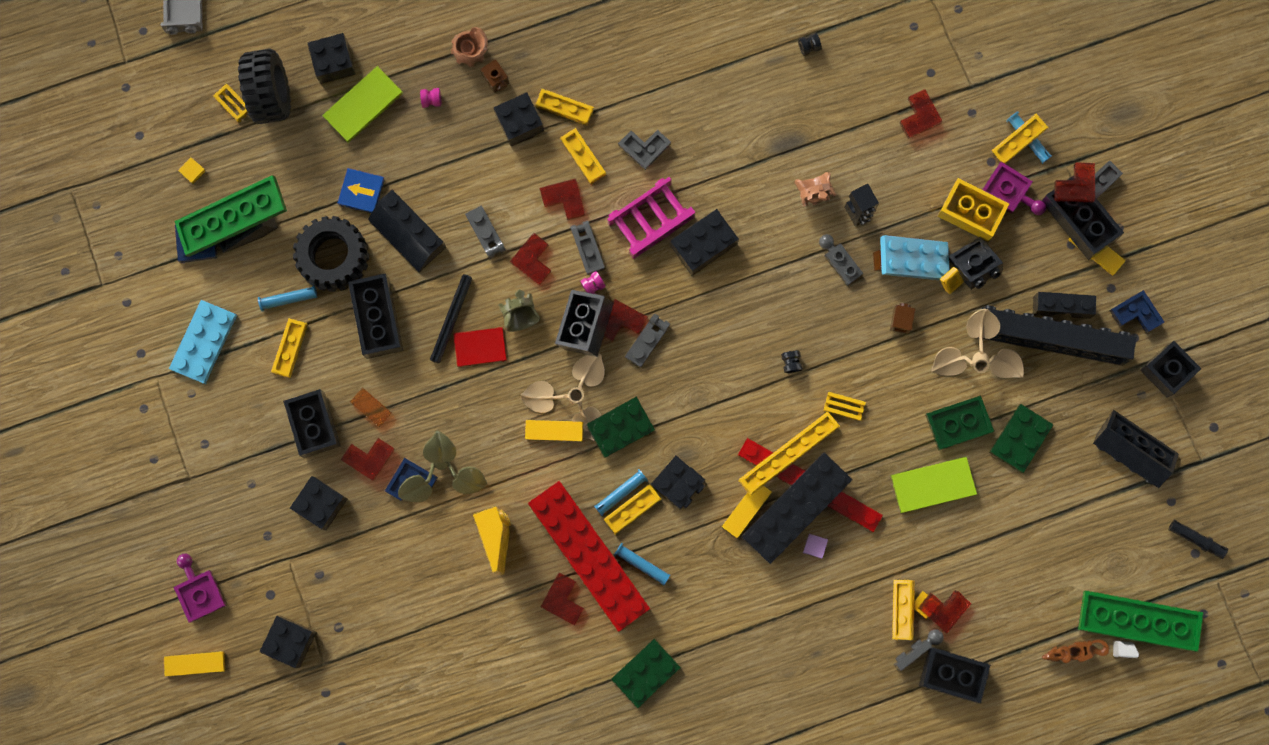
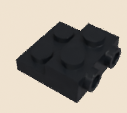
M981 237L949 255L950 262L958 269L963 281L971 290L975 287L977 289L982 288L988 279H997L1003 271V262Z
M676 455L655 478L651 486L680 510L682 507L686 509L693 501L691 497L695 492L699 494L706 486L703 484L706 479Z

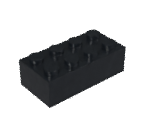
M1074 174L1046 194L1042 200L1046 204V209L1088 261L1124 234L1123 230L1077 174Z
M386 273L348 281L362 355L366 359L404 351L390 280Z

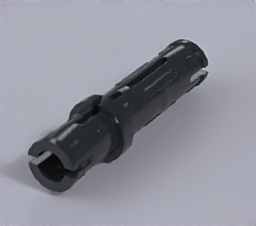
M1175 519L1169 526V531L1194 543L1204 552L1208 551L1220 559H1224L1228 552L1227 547L1213 541V538L1206 537Z

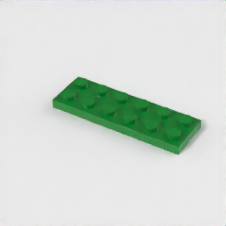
M271 175L174 222L184 253L190 257L286 212L287 209L277 179Z
M1085 590L1083 591L1078 630L1198 652L1203 612Z

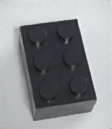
M716 209L670 240V247L691 276H693L738 245L739 238L718 209Z
M571 290L555 344L567 351L598 357L614 303L602 295Z
M318 389L283 401L300 457L307 458L341 447L324 391Z
M931 647L927 652L919 686L981 704L991 665Z

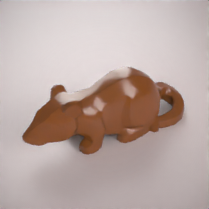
M1099 639L1089 640L1088 642L1078 641L1072 645H1065L1060 648L1055 646L1044 654L1042 659L1053 662L1063 661L1064 663H1068L1071 660L1082 662L1094 657V654L1106 656L1109 653V646L1105 641ZM1092 643L1102 644L1103 649L1097 648Z

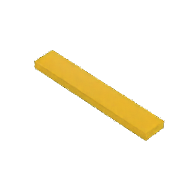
M826 412L738 481L751 496L836 431L840 425L829 412Z

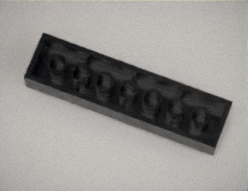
M988 305L981 308L992 312L1000 323L998 334L991 339L983 338L985 340L1120 366L1134 359L1137 337L1131 336L1129 332L1120 331L1115 333L1111 332L1112 330L1109 328H1100L1099 330L1092 328V325L1089 324L1073 325V322L1068 320L1058 322L1054 321L1052 317L1037 318L1031 313H1023L1021 315L1016 314L1014 310L1004 309V311L996 310V307Z

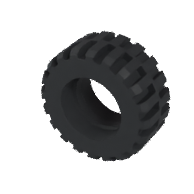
M273 49L245 52L241 55L238 62V78L242 99L248 115L258 124L287 119L291 110L290 88L285 67H283L279 54Z
M324 216L321 218L322 221L314 219L311 221L312 225L309 227L305 225L302 228L304 232L302 234L298 233L296 237L298 243H294L293 246L295 253H293V260L296 262L295 266L301 275L319 290L325 291L328 289L329 292H336V289L346 290V286L349 285L348 281H353L357 278L361 279L363 277L362 271L367 270L368 264L366 261L369 260V253L367 252L369 248L364 240L365 238L346 219L340 220L336 216H333L332 219ZM330 239L343 240L348 246V255L343 264L331 270L319 268L315 262V254L318 247Z

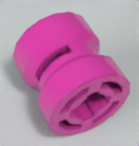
M433 88L430 91L427 89L420 90L422 108H428L430 105L435 107L442 105L440 88Z
M597 271L593 272L589 278L580 280L586 293L595 294V291L606 287Z

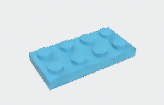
M887 235L880 237L882 275L940 280L949 271L948 242Z
M201 300L169 369L206 384L237 315Z

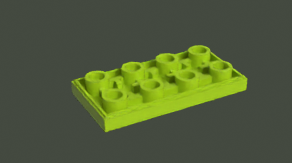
M376 66L322 116L349 143L396 101L403 92Z
M967 457L891 475L900 513L977 495Z

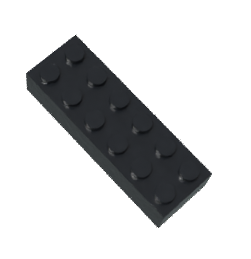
M823 452L742 537L771 564L853 479Z

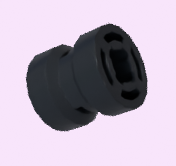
M816 32L810 34L809 37L803 36L798 38V45L803 56L810 54L811 51L817 52L822 50L821 41Z
M788 351L781 354L782 360L785 363L783 367L784 373H795L803 370V366L800 363V351Z

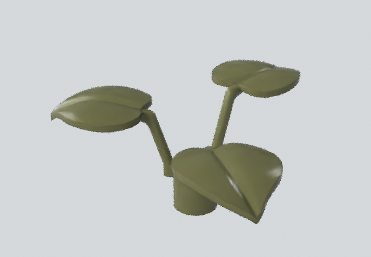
M436 430L423 448L424 458L431 462L428 478L424 480L420 475L407 478L398 490V497L415 503L427 500L432 494V487L428 483L431 480L434 468L443 470L448 467L453 477H455L452 482L453 488L462 494H472L482 490L487 485V481L483 473L475 467H464L456 474L450 462L456 457V447L446 435Z

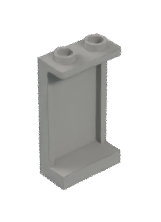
M163 0L164 22H161V27L166 33H196V31H202V0Z

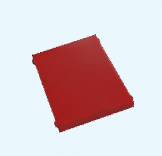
M503 327L453 333L457 367L507 361Z

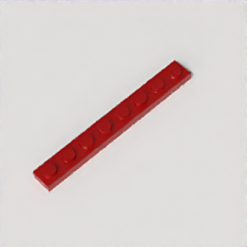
M747 438L738 456L757 466L773 454V452ZM791 464L778 474L776 478L791 486L805 470ZM842 491L827 506L871 532L875 531L883 516Z

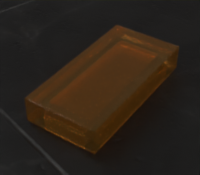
M364 388L350 401L378 427L392 414Z

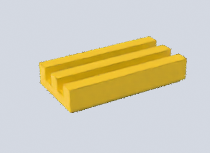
M226 84L213 96L240 123L243 117H247L248 111L246 108L242 111L225 93L228 90L245 108L243 100ZM221 94L240 113L238 116L219 97Z
M828 392L823 411L861 421L866 402ZM830 398L859 405L860 408L830 400ZM830 404L858 412V415L829 408L828 406Z

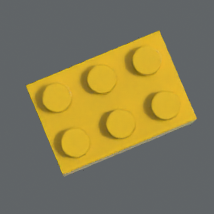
M958 178L937 217L989 242L999 226L1009 203Z

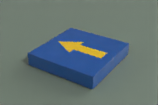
M347 168L337 204L372 213L378 203L384 177Z

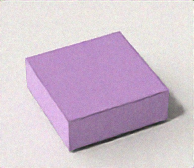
M809 534L803 553L822 559L828 540Z

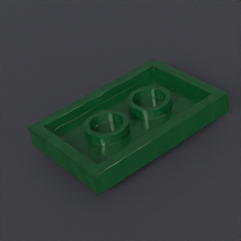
M981 395L925 414L938 451L994 432Z
M637 396L586 424L604 458L655 430Z
M1019 404L989 453L1020 473H1024L1054 424L1024 405Z
M653 639L611 680L639 708L681 667Z

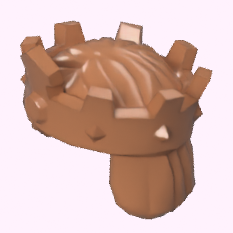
M473 27L471 31H464L456 35L452 39L453 47L451 49V54H454L457 59L456 62L458 64H468L469 67H474V64L478 61L482 62L484 60V53L487 51L486 47H488L486 34L482 29Z
M830 172L812 179L795 180L794 183L800 191L803 206H808V202L816 205L824 200L828 201L830 200L829 195L836 196L834 188L830 183Z

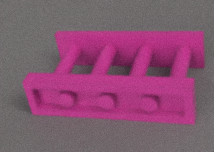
M670 177L660 179L655 183V187L621 210H615L609 214L607 219L608 225L612 226L616 223L631 244L629 254L633 260L695 218L693 208H683L668 188L671 185ZM660 192H663L677 212V217L672 220L666 217L653 199ZM645 202L648 203L662 223V227L658 230L652 229L637 209ZM629 213L633 214L646 232V238L641 241L635 238L622 220Z

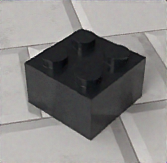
M344 33L307 42L315 75L320 84L356 75L348 41Z
M527 92L493 107L499 124L511 147L544 132L543 123Z
M1175 341L1167 344L1140 369L1166 398L1174 395L1201 370L1200 366Z
M311 476L290 509L320 529L327 531L348 498L318 478Z
M276 616L259 652L293 668H300L317 632L283 616Z

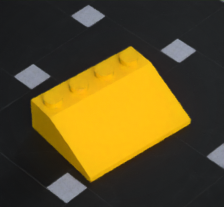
M493 507L473 514L492 571L501 576L505 573L510 534L508 526H511L508 514L497 507Z

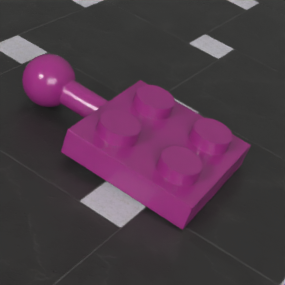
M1003 162L999 163L982 189L1009 203L1006 211L1011 214L1020 201L1031 207V211L1035 215H1042L1046 211V204L1043 201H1034L1025 195L1033 181Z
M183 553L178 556L177 565L184 569L188 580L173 588L188 622L192 623L227 605L212 571L208 570L195 576L191 567L193 563L192 557L187 553Z

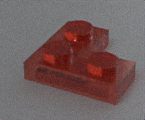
M926 89L908 97V101L915 114L900 121V125L908 139L942 123V119Z
M1075 162L1074 181L1056 180L1054 182L1055 201L1094 202L1095 163Z
M576 179L540 188L544 207L563 203L567 220L585 216Z
M533 233L510 260V263L540 286L551 273V270L538 260L549 245Z
M614 299V305L604 337L612 342L622 326L639 334L648 319V316Z
M378 438L368 454L351 444L341 460L374 481L395 448Z
M559 572L540 607L575 626L584 608L567 599L576 581Z
M954 590L944 604L934 594L929 593L918 609L947 634L971 603L959 591Z

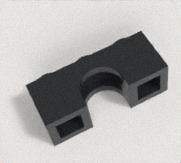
M867 183L851 191L849 195L850 201L845 204V209L854 226L859 224L864 226L871 222V218L874 216L879 205L877 198Z
M1038 292L1033 296V314L1040 316L1069 314L1071 318L1091 319L1096 315V296Z

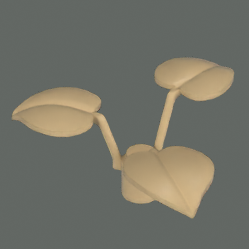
M988 309L976 311L967 321L966 330L971 338L979 337L980 350L974 354L973 360L965 355L961 356V352L957 348L946 347L938 352L931 369L932 373L938 375H957L967 368V361L971 367L974 366V370L978 373H984L990 367L991 372L1000 378H1023L1024 375L1023 362L1019 354L1014 350L1001 349L997 356L993 355L990 359L984 353L983 338L991 339L1000 330L998 318Z
M599 353L598 357L586 355L574 364L572 375L575 379L581 380L578 388H572L568 394L553 396L554 389L548 382L537 381L521 394L520 397L523 403L535 412L546 413L553 409V400L567 398L570 403L578 404L579 411L581 412L575 414L572 421L584 422L583 438L594 440L586 424L601 416V413L592 406L583 410L581 401L584 398V393L581 389L583 383L593 387L602 382L605 371L601 354Z

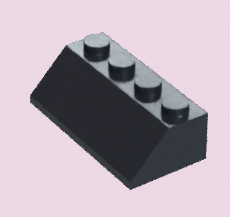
M393 189L377 203L368 218V221L419 273L447 248L440 237Z
M1115 410L1111 412L1093 442L1099 450L1105 451L1115 461L1121 462L1130 471L1140 475L1149 484L1160 488L1173 474L1179 456L1173 449Z

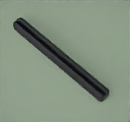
M463 274L430 357V360L434 363L439 364L441 362L472 282V277L467 274Z

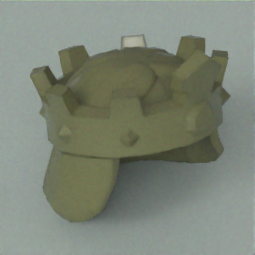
M518 289L515 293L517 298L505 299V305L502 303L498 305L503 314L506 331L524 330L540 321V316L534 309L532 294L529 293L527 298H524V291Z

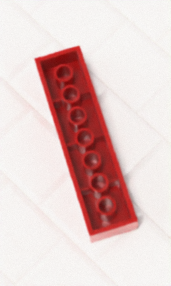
M560 480L528 502V505L618 632L651 609Z

